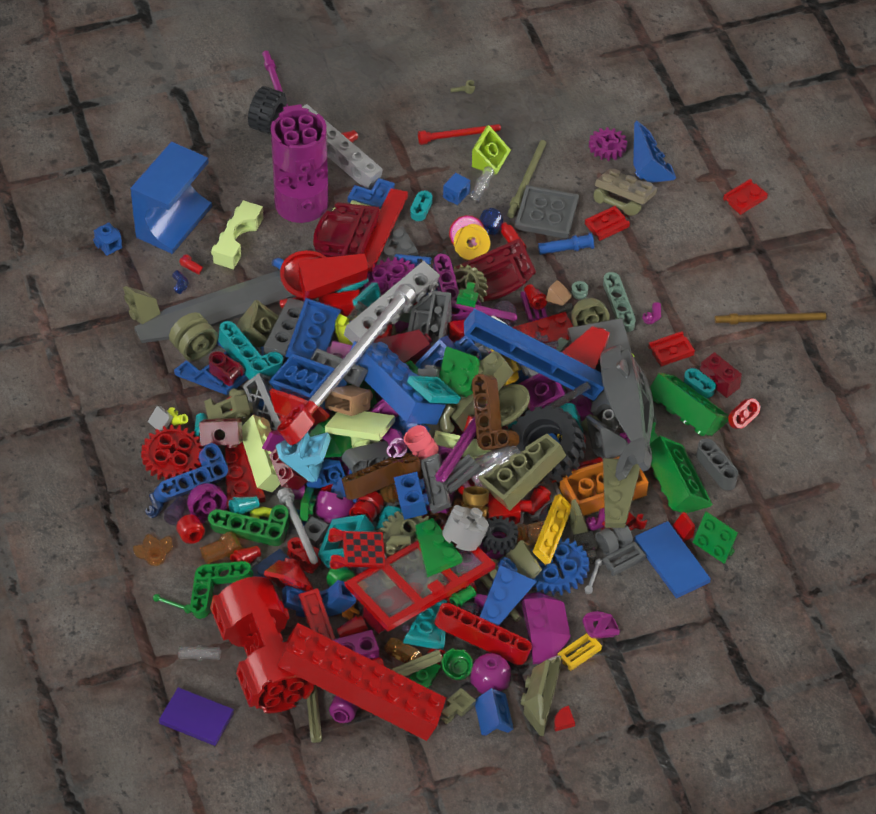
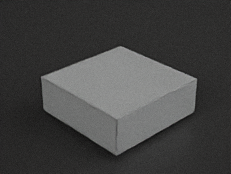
M157 406L148 423L155 429L163 431V426L167 429L174 417L161 406Z

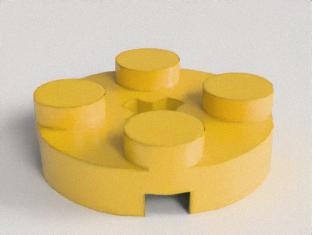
M470 224L460 228L455 234V251L462 259L469 261L489 252L490 238L483 227ZM474 238L477 245L469 247L467 241H471Z

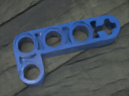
M213 443L207 444L198 456L202 467L162 481L154 490L155 499L162 503L189 494L199 484H216L220 482L228 473V466L220 448ZM206 451H210L213 454V458L208 457ZM214 469H218L221 475H216ZM196 475H200L203 478V482L198 481ZM179 481L186 485L185 489L179 486ZM171 488V490L168 493L162 492V490L166 491Z

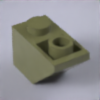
M123 287L125 292L124 299L129 305V315L133 320L144 324L161 314L157 300L153 296L135 288Z

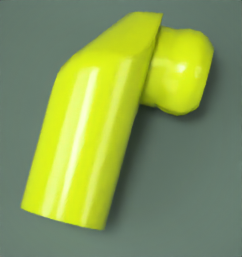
M256 508L251 510L249 514L250 517L260 519V516L269 518L272 508Z

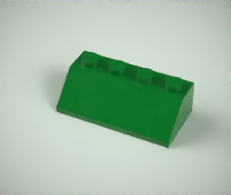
M658 373L650 386L653 401L665 405V409L669 413L680 416V421L686 425H692L695 428L694 431L701 436L714 435L728 422L729 415L675 375Z
M659 436L649 444L652 452L651 466L654 470L653 474L659 480L661 491L666 495L669 501L668 505L673 511L685 512L687 514L713 505L682 444L663 436Z

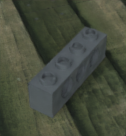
M288 298L264 345V355L270 352H278L283 356V364L289 359L285 357L304 301Z

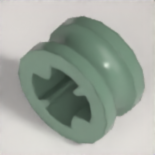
M582 281L575 282L572 285V296L578 300L586 298L588 295V285Z

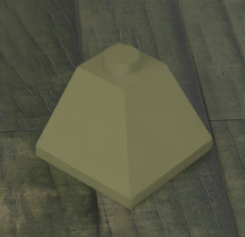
M255 300L238 321L237 327L254 347L261 348L264 347L279 316L260 301Z

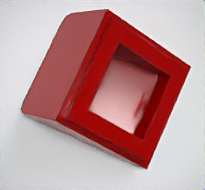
M683 512L672 527L684 542L693 538L695 525L689 516Z

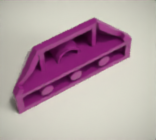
M541 592L527 593L522 598L521 604L528 640L532 644L533 664H540L549 658L557 656L571 636L564 602Z

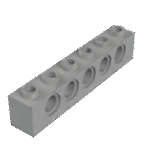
M307 104L302 107L309 109V112L318 114ZM325 120L327 128V157L363 188L369 190L373 188L377 179H381L383 169Z
M425 261L421 262L346 325L344 336L352 343L359 341L368 330L365 327H371L378 316L395 298L394 292L401 284H405L415 292L416 296L409 305L404 304L379 334L382 335L391 323L395 324L400 319V315L408 313L413 308V304L421 301L426 296V293L437 288L440 275Z

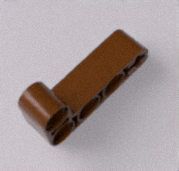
M475 375L472 380L478 446L482 450L490 451L515 448L519 444L520 438L518 433L511 430H502L497 379L493 375Z
M406 452L402 457L393 458L392 456L342 478V484L346 498L353 500L395 483L394 477L417 472L419 479H422L424 476L419 457Z

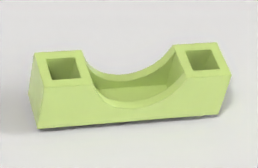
M243 200L240 206L236 207L233 218L229 219L227 228L224 232H221L218 243L212 247L213 263L231 269L235 268L241 258V246L235 239L242 233L257 231L264 219L263 206Z

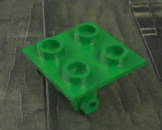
M706 511L692 543L725 564L728 556H732L735 552L733 544L738 532Z

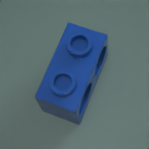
M417 472L394 477L404 520L427 514L426 506L429 505L427 493H422L426 488L423 479H419Z

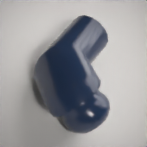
M154 492L149 495L152 505H149V509H145V513L148 517L155 518L162 511L164 505L155 499Z

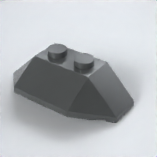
M432 290L429 295L419 301L412 308L408 332L420 330L423 335L427 333L433 341L430 344L431 346L440 338L448 336V323L451 322L452 317L451 293Z

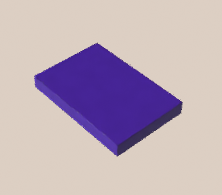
M178 687L162 713L159 724L216 746L234 714V709Z

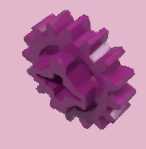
M608 127L604 131L602 128H599V132L594 131L593 135H590V153H594V157L600 156V160L607 158V161H610V158L617 160V156L622 157L623 153H626V136H621V131L615 132V128L612 131Z

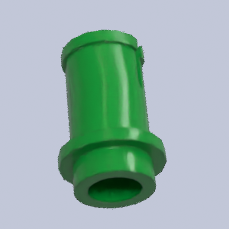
M469 585L460 592L453 593L449 598L450 603L461 608L463 603L476 597V591Z

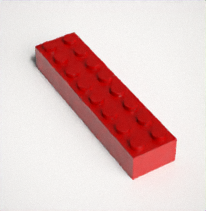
M300 623L296 624L290 634L277 664L278 667L425 741L429 739L437 727L446 701V697Z

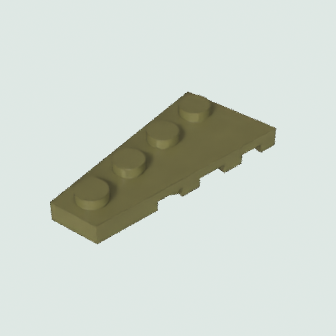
M603 458L605 528H625L641 469L638 464L633 465L625 479L618 481L615 473L619 459Z

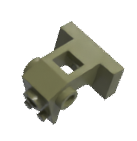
M234 395L217 404L211 398L204 401L208 419L241 418V422H246L251 417L250 414L253 413L252 402H248L246 395ZM218 429L217 435L220 438H225V432Z

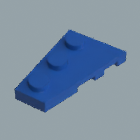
M500 565L479 617L499 626L537 581Z

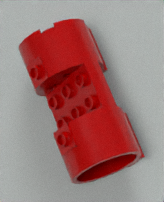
M248 577L230 584L219 595H214L210 609L222 639H229L233 645L244 647L247 655L246 660L239 661L236 675L249 707L255 706L256 709H263L264 713H279L296 707L295 703L300 699H307L313 692L314 684L277 666L286 645L280 632L285 629L287 620H289V612L287 608H284L282 601L279 600L273 583L264 577Z

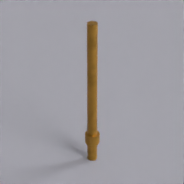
M730 313L725 316H715L714 320L715 323H729L730 325L740 322L826 320V313L759 315Z

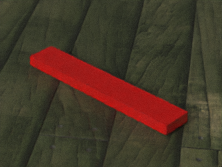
M391 188L381 207L376 229L373 228L364 250L366 261H370V272L373 271L407 200V191Z

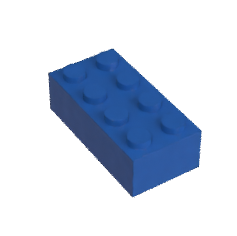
M292 354L270 379L269 383L275 390L309 401L335 368ZM342 379L336 387L345 386L347 382ZM325 400L320 405L324 410L326 409Z

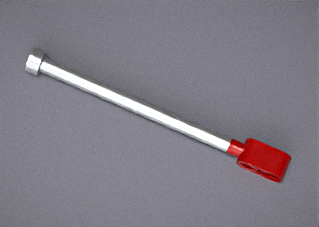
M401 284L397 288L392 302L306 405H298L293 408L280 423L277 430L289 445L298 443L315 423V419L312 417L314 412L404 304L409 305L416 295L409 286Z

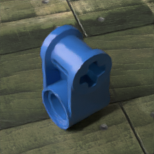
M466 336L454 342L455 347L459 351L473 356H477L479 353L480 361L489 355L483 345L476 347L475 344L478 342Z

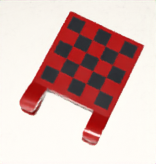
M336 528L329 530L328 541L338 542L343 540L344 557L339 555L331 556V569L342 567L385 568L383 532L341 531Z

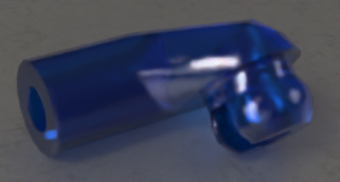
M176 270L172 274V277L177 281L174 291L182 294L187 289L189 282L179 270Z

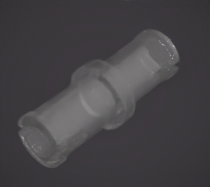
M485 167L481 176L477 178L476 185L470 194L472 199L479 201L484 191L489 188V182L495 174L492 168Z
M197 645V647L179 646V659H197V661H202V659H221V656H219L221 655V647H203V645Z

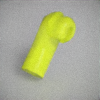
M171 407L168 409L167 412L174 417L170 422L174 426L188 422L186 414L177 416L178 411H174L175 408Z

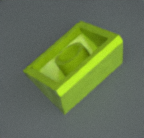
M489 125L486 126L472 149V167L495 175L499 172L511 149Z

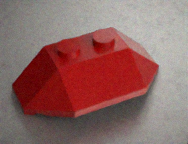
M275 389L269 391L274 411L280 417V422L286 418L293 408L298 405L305 406L308 402L303 398ZM321 406L312 415L315 419L313 426L328 419L330 416Z

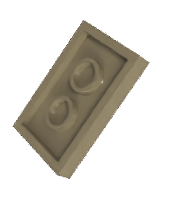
M608 169L596 179L595 186L643 205L657 193L658 187L653 186L650 182H643L635 176L622 174L617 169Z

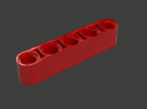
M443 603L440 606L434 621L439 629L490 653L498 654L516 665H523L532 649V644L529 640L450 603Z

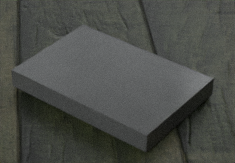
M622 318L571 327L567 330L572 344L590 327L603 328L610 332L605 350L615 345H621L624 349L628 348L631 352Z

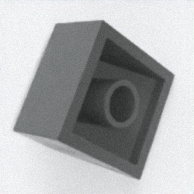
M590 415L586 416L592 452L602 459H613L621 456L628 445L627 440L609 426Z

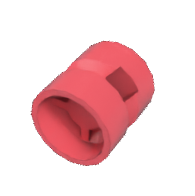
M417 425L406 432L404 442L413 455L418 456L420 460L438 453L439 446L424 426Z

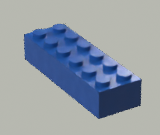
M354 341L352 348L356 345L358 341ZM383 342L372 343L355 363L368 370L364 380L406 423L437 425L446 405L444 403H430L407 383L409 376L418 375L413 373L409 366L403 363L398 358L399 356L388 348L387 344Z

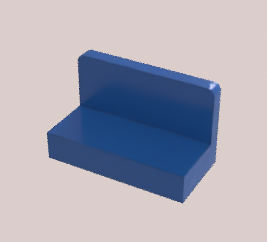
M491 688L475 699V708L482 735L486 736L495 729L506 733L514 729L505 693Z

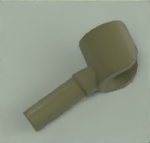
M468 80L465 86L450 88L451 93L465 91L467 94H472L475 90L474 81Z

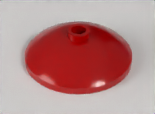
M307 250L295 252L288 256L280 269V279L285 289L291 294L303 298L298 275L299 260L327 257L321 253Z

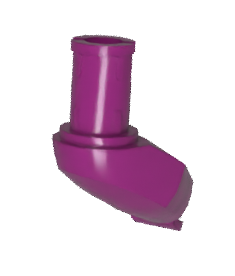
M390 427L382 437L389 445L386 450L389 457L393 456V458L402 457L406 454L408 446L404 442L402 433Z

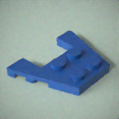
M225 351L224 354L231 358L229 354ZM187 360L174 369L176 376L224 395H228L231 389L237 388L248 379L244 374L239 376L232 386H228L210 373L209 365L200 371Z

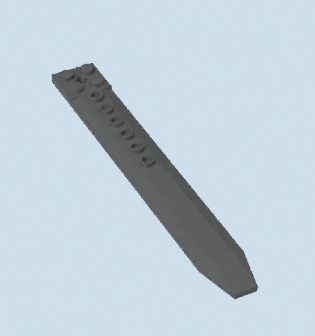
M403 226L391 231L376 263L377 265L380 264V260L386 262L387 258L393 261L395 254L418 256V250ZM280 270L166 308L160 312V315L144 324H138L134 329L141 343L168 340L169 333L174 324L181 317L189 313H200L208 324L213 327L222 322L242 317L255 300L260 301L268 308L279 304L281 299L295 298L297 296L285 289L280 279Z

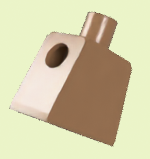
M353 385L336 387L325 399V408L354 416L370 409V401L373 398V394L369 389Z

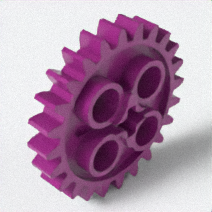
M394 257L393 261H390L389 258H387L386 262L380 260V264H376L373 271L367 274L369 282L361 287V291L373 282L378 283L380 293L383 295L411 272L415 265L410 264L409 260L405 262L403 258L397 261L396 257Z

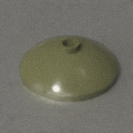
M508 385L498 391L502 427L516 421L526 410L530 394L523 385Z

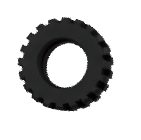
M539 406L535 407L534 411L528 410L525 412V416H520L516 420L517 424H513L510 429L518 433L520 438L519 444L515 448L507 449L510 454L509 456L521 453L525 450L526 446L545 434L562 435L560 445L566 456L538 484H541L543 481L546 484H552L554 480L559 482L563 480L564 476L567 475L569 477L572 475L571 471L578 469L580 466L579 460H583L585 455L583 451L586 450L584 435L572 415L567 411L564 412L559 407L554 409L553 406H545L542 409Z

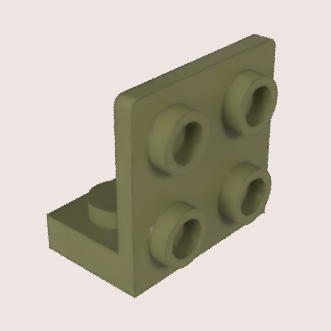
M520 540L515 545V548L505 556L515 563L517 573L534 579L542 571L539 563L523 540ZM491 559L495 563V569L489 572L493 580L498 570L497 563L500 561L499 559Z

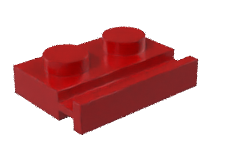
M749 179L724 194L723 200H727L729 205L741 215L766 200L768 194L757 184H754L752 179Z
M616 206L585 219V225L594 236L598 237L599 241L630 226V222L625 219V216Z
M683 331L649 342L648 348L652 350V354L660 367L694 355L695 350L687 337L683 335Z

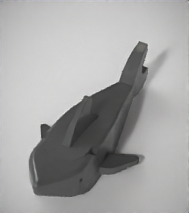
M615 345L602 351L600 354L601 376L604 389L593 401L591 413L598 415L604 409H611L631 441L622 452L616 466L615 476L620 481L627 477L635 464H638L642 471L650 468L652 452L649 443L653 421L656 424L658 421L654 412L651 388L646 375L628 348L624 349L621 345Z

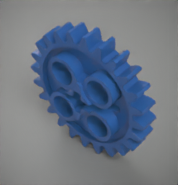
M560 537L553 555L556 564H553L552 559L551 563L545 565L533 553V549H530L542 568V571L533 579L537 581L533 587L536 586L538 592L542 589L544 594L551 591L552 596L555 595L556 591H559L560 595H563V590L571 593V587L578 589L577 583L583 584V578L588 577L589 559L582 546L577 547L576 541L570 544L569 538L562 542ZM557 567L561 570V575L564 579L560 577Z

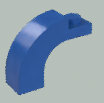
M337 580L328 589L319 591L328 617L340 614L356 603L355 596L345 587L344 581ZM285 586L282 589V603L284 607L296 610V616L305 617L298 595L307 591Z

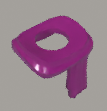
M598 611L590 612L582 619L585 630L591 638L615 637L620 633L617 623L611 614ZM595 621H598V624L595 628L593 623Z

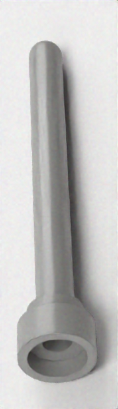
M283 488L278 491L277 497L280 503L287 507L310 562L316 564L318 558L293 504L295 497L293 491L290 488Z

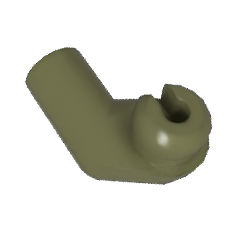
M392 535L384 544L385 553L392 555L400 545H410V535Z

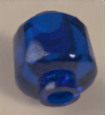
M494 208L483 210L479 217L488 235L497 234L503 223L501 212Z

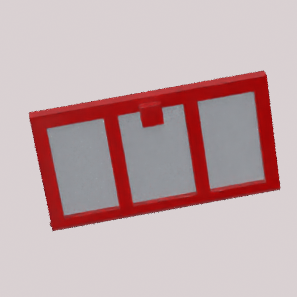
M417 540L385 558V568L370 567L345 581L344 585L389 632L495 569V563L479 547L474 551H465L457 548V544L451 541L463 557L462 563L427 578L421 549Z

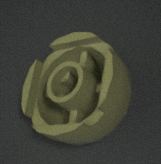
M584 298L575 304L571 312V319L574 327L609 321L610 314L600 300Z

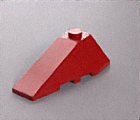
M285 558L284 561L278 560L264 571V576L277 587L284 588L289 586L303 591L315 589L301 566L296 564V560Z

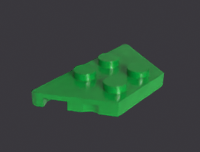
M446 347L439 378L457 393L461 399L473 394L472 380L478 374L480 360L476 356Z

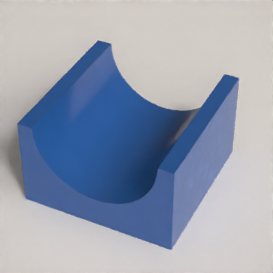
M170 142L130 188L136 238L171 254L177 250L212 208V202L202 197L191 185L209 163L208 157Z

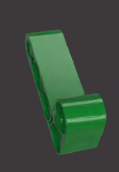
M284 505L274 506L268 521L220 509H215L208 515L211 529L216 533L271 546L283 544L291 520L288 509ZM279 514L285 515L282 519L276 518ZM236 523L242 524L239 528H233V525ZM256 527L261 528L257 533L251 532ZM273 532L280 533L277 537H271Z

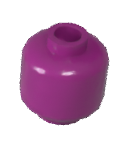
M335 695L329 712L336 722L348 723L354 719L359 707Z

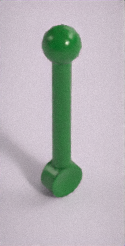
M159 594L153 595L155 602L161 601L181 608L187 614L192 612L190 605L184 606L162 598Z

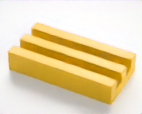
M586 633L557 655L561 656L562 663L565 666L567 665L568 669L572 671L601 651L602 645ZM589 640L591 641V642H589L588 644H586L584 647L579 648L575 653H573V654H572L571 656H569L568 658L566 657L568 654H570L571 652H573L574 650H576L578 647H580L581 645H583V644L586 643L587 641H589Z

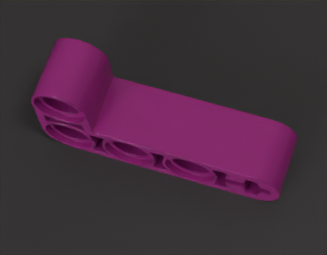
M438 254L434 258L433 269L440 275L437 289L441 292L451 293V297H453L451 300L457 301L459 290L451 260L446 254ZM477 299L476 305L481 306L480 301ZM451 307L452 312L457 313L452 314L451 321L465 320L471 311Z

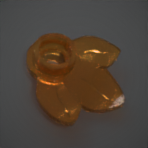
M148 533L142 545L133 546L134 554L136 557L146 560L151 566H159L164 563L165 555L172 550V539L170 536H166L159 541Z

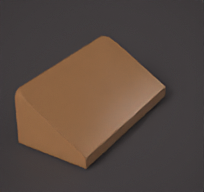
M556 280L549 287L546 300L563 306L572 298V294L560 281Z

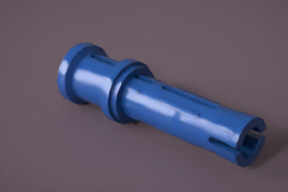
M592 233L578 237L573 235L570 239L538 243L539 255L565 250L594 249Z

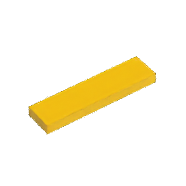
M561 494L554 497L533 549V553L545 565L551 563L570 515L571 504Z

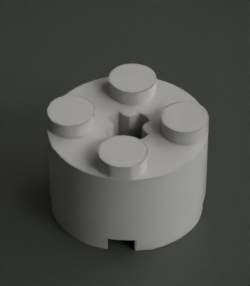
M455 505L442 534L447 542L451 543L453 541L456 543L457 548L465 551H474L480 546L489 524L485 517L482 516L483 512L480 509H470Z

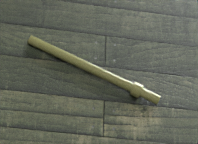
M540 140L519 189L510 202V208L507 213L509 218H513L516 210L520 208L526 185L529 184L547 144L544 140Z

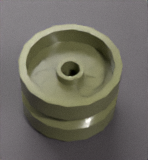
M193 312L181 317L174 324L169 333V340L186 360L195 361L205 357L212 351L217 343L218 333L200 313Z

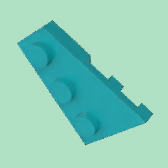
M441 600L418 614L404 638V644L444 649L445 631L439 629L434 621L440 606L443 603H447L446 600Z

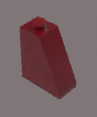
M420 330L375 339L373 343L383 342L387 344L388 348L397 354L403 363L409 360L416 363L432 347L430 344L433 341L427 333L423 335Z

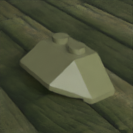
M558 655L543 661L533 668L531 676H527L525 688H528L527 693H523L521 705L524 706V715L540 736H544L561 667V656Z

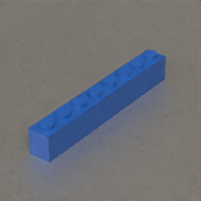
M475 308L464 321V336L593 401L604 389L601 372Z

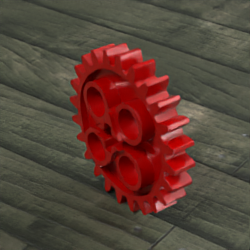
M170 425V429L167 430L163 426V431L155 429V435L149 433V439H144L145 444L142 445L141 452L142 464L146 465V471L151 470V476L157 474V480H160L162 477H165V480L201 467L198 456L203 446H201L200 437H195L194 431L188 433V428L182 431L181 425L177 429Z

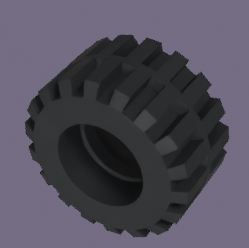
M266 86L259 88L249 107V127L271 135L272 121H275L279 114L283 112V107H287L286 94Z

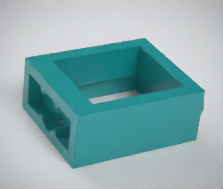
M366 515L332 519L319 550V558L327 568H330L332 555L344 557L343 548L338 549L340 541H328L331 528L341 531L373 532L375 527Z

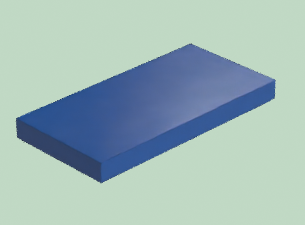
M305 298L285 357L289 358L292 354L311 359L317 348L327 352L335 330V320L341 310Z
M668 521L634 536V541L646 554V558L675 598H679L710 583L711 578Z

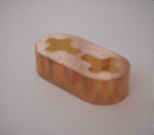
M390 638L384 646V650L390 656L404 663L422 656L419 650L404 644L396 638Z

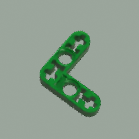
M246 561L205 564L198 567L195 572L190 610L197 619L207 617L211 611L214 584L234 583L244 578L253 577L254 572L251 565ZM229 570L226 576H220L222 571ZM203 588H207V589H208L205 594H203V595H198V592H199L201 589H203Z

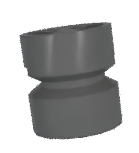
M627 525L625 528H604L595 534L596 542L605 555H610L617 551L619 547L623 548L633 541L631 531Z

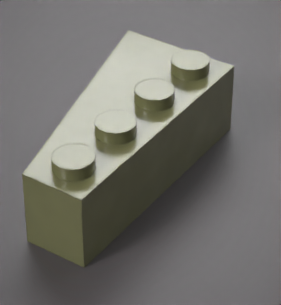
M492 351L480 361L478 374L493 375L498 382V391L514 373L506 360L496 351ZM473 394L460 399L458 404H452L456 409L450 418L463 432L468 415L475 416Z
M545 434L526 446L525 450L521 453L513 454L509 457L508 461L501 465L497 464L492 468V471L485 475L481 474L477 478L481 485L487 488L489 493L510 511L566 454L556 440L549 434Z

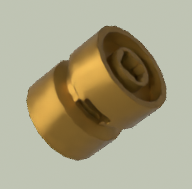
M480 486L464 488L463 502L465 504L462 507L478 508L483 512L482 516L487 519L488 507L486 504L489 502V490Z

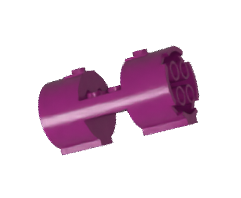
M301 104L283 107V112L271 124L275 208L278 214L288 221L296 223L311 222L320 218L328 208L326 122L320 114L316 115L309 112V109L302 108Z

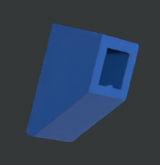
M324 459L317 481L307 482V487L314 488L315 490L338 482L339 477L344 478L346 475L341 462Z

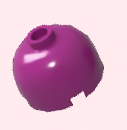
M199 484L189 493L187 500L189 512L199 517L202 523L208 520V515L211 511L215 509L227 510V497L214 484Z
M320 491L315 502V512L328 526H330L332 519L350 517L349 511L354 505L352 500L346 497L341 499L337 497L338 494Z
M486 653L479 656L473 662L470 682L472 686L474 685L479 693L484 694L491 688L502 691L509 687L511 669L503 657L494 653Z

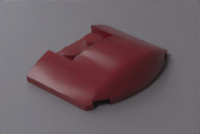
M337 202L334 204L336 209L331 212L327 210L316 226L313 237L315 252L321 253L326 257L364 254L373 228L376 229L380 211L379 207Z
M520 238L460 264L465 268L467 265L472 268L475 267L483 273L488 285V290H486L487 296L483 297L484 302L500 299L515 292L536 273Z

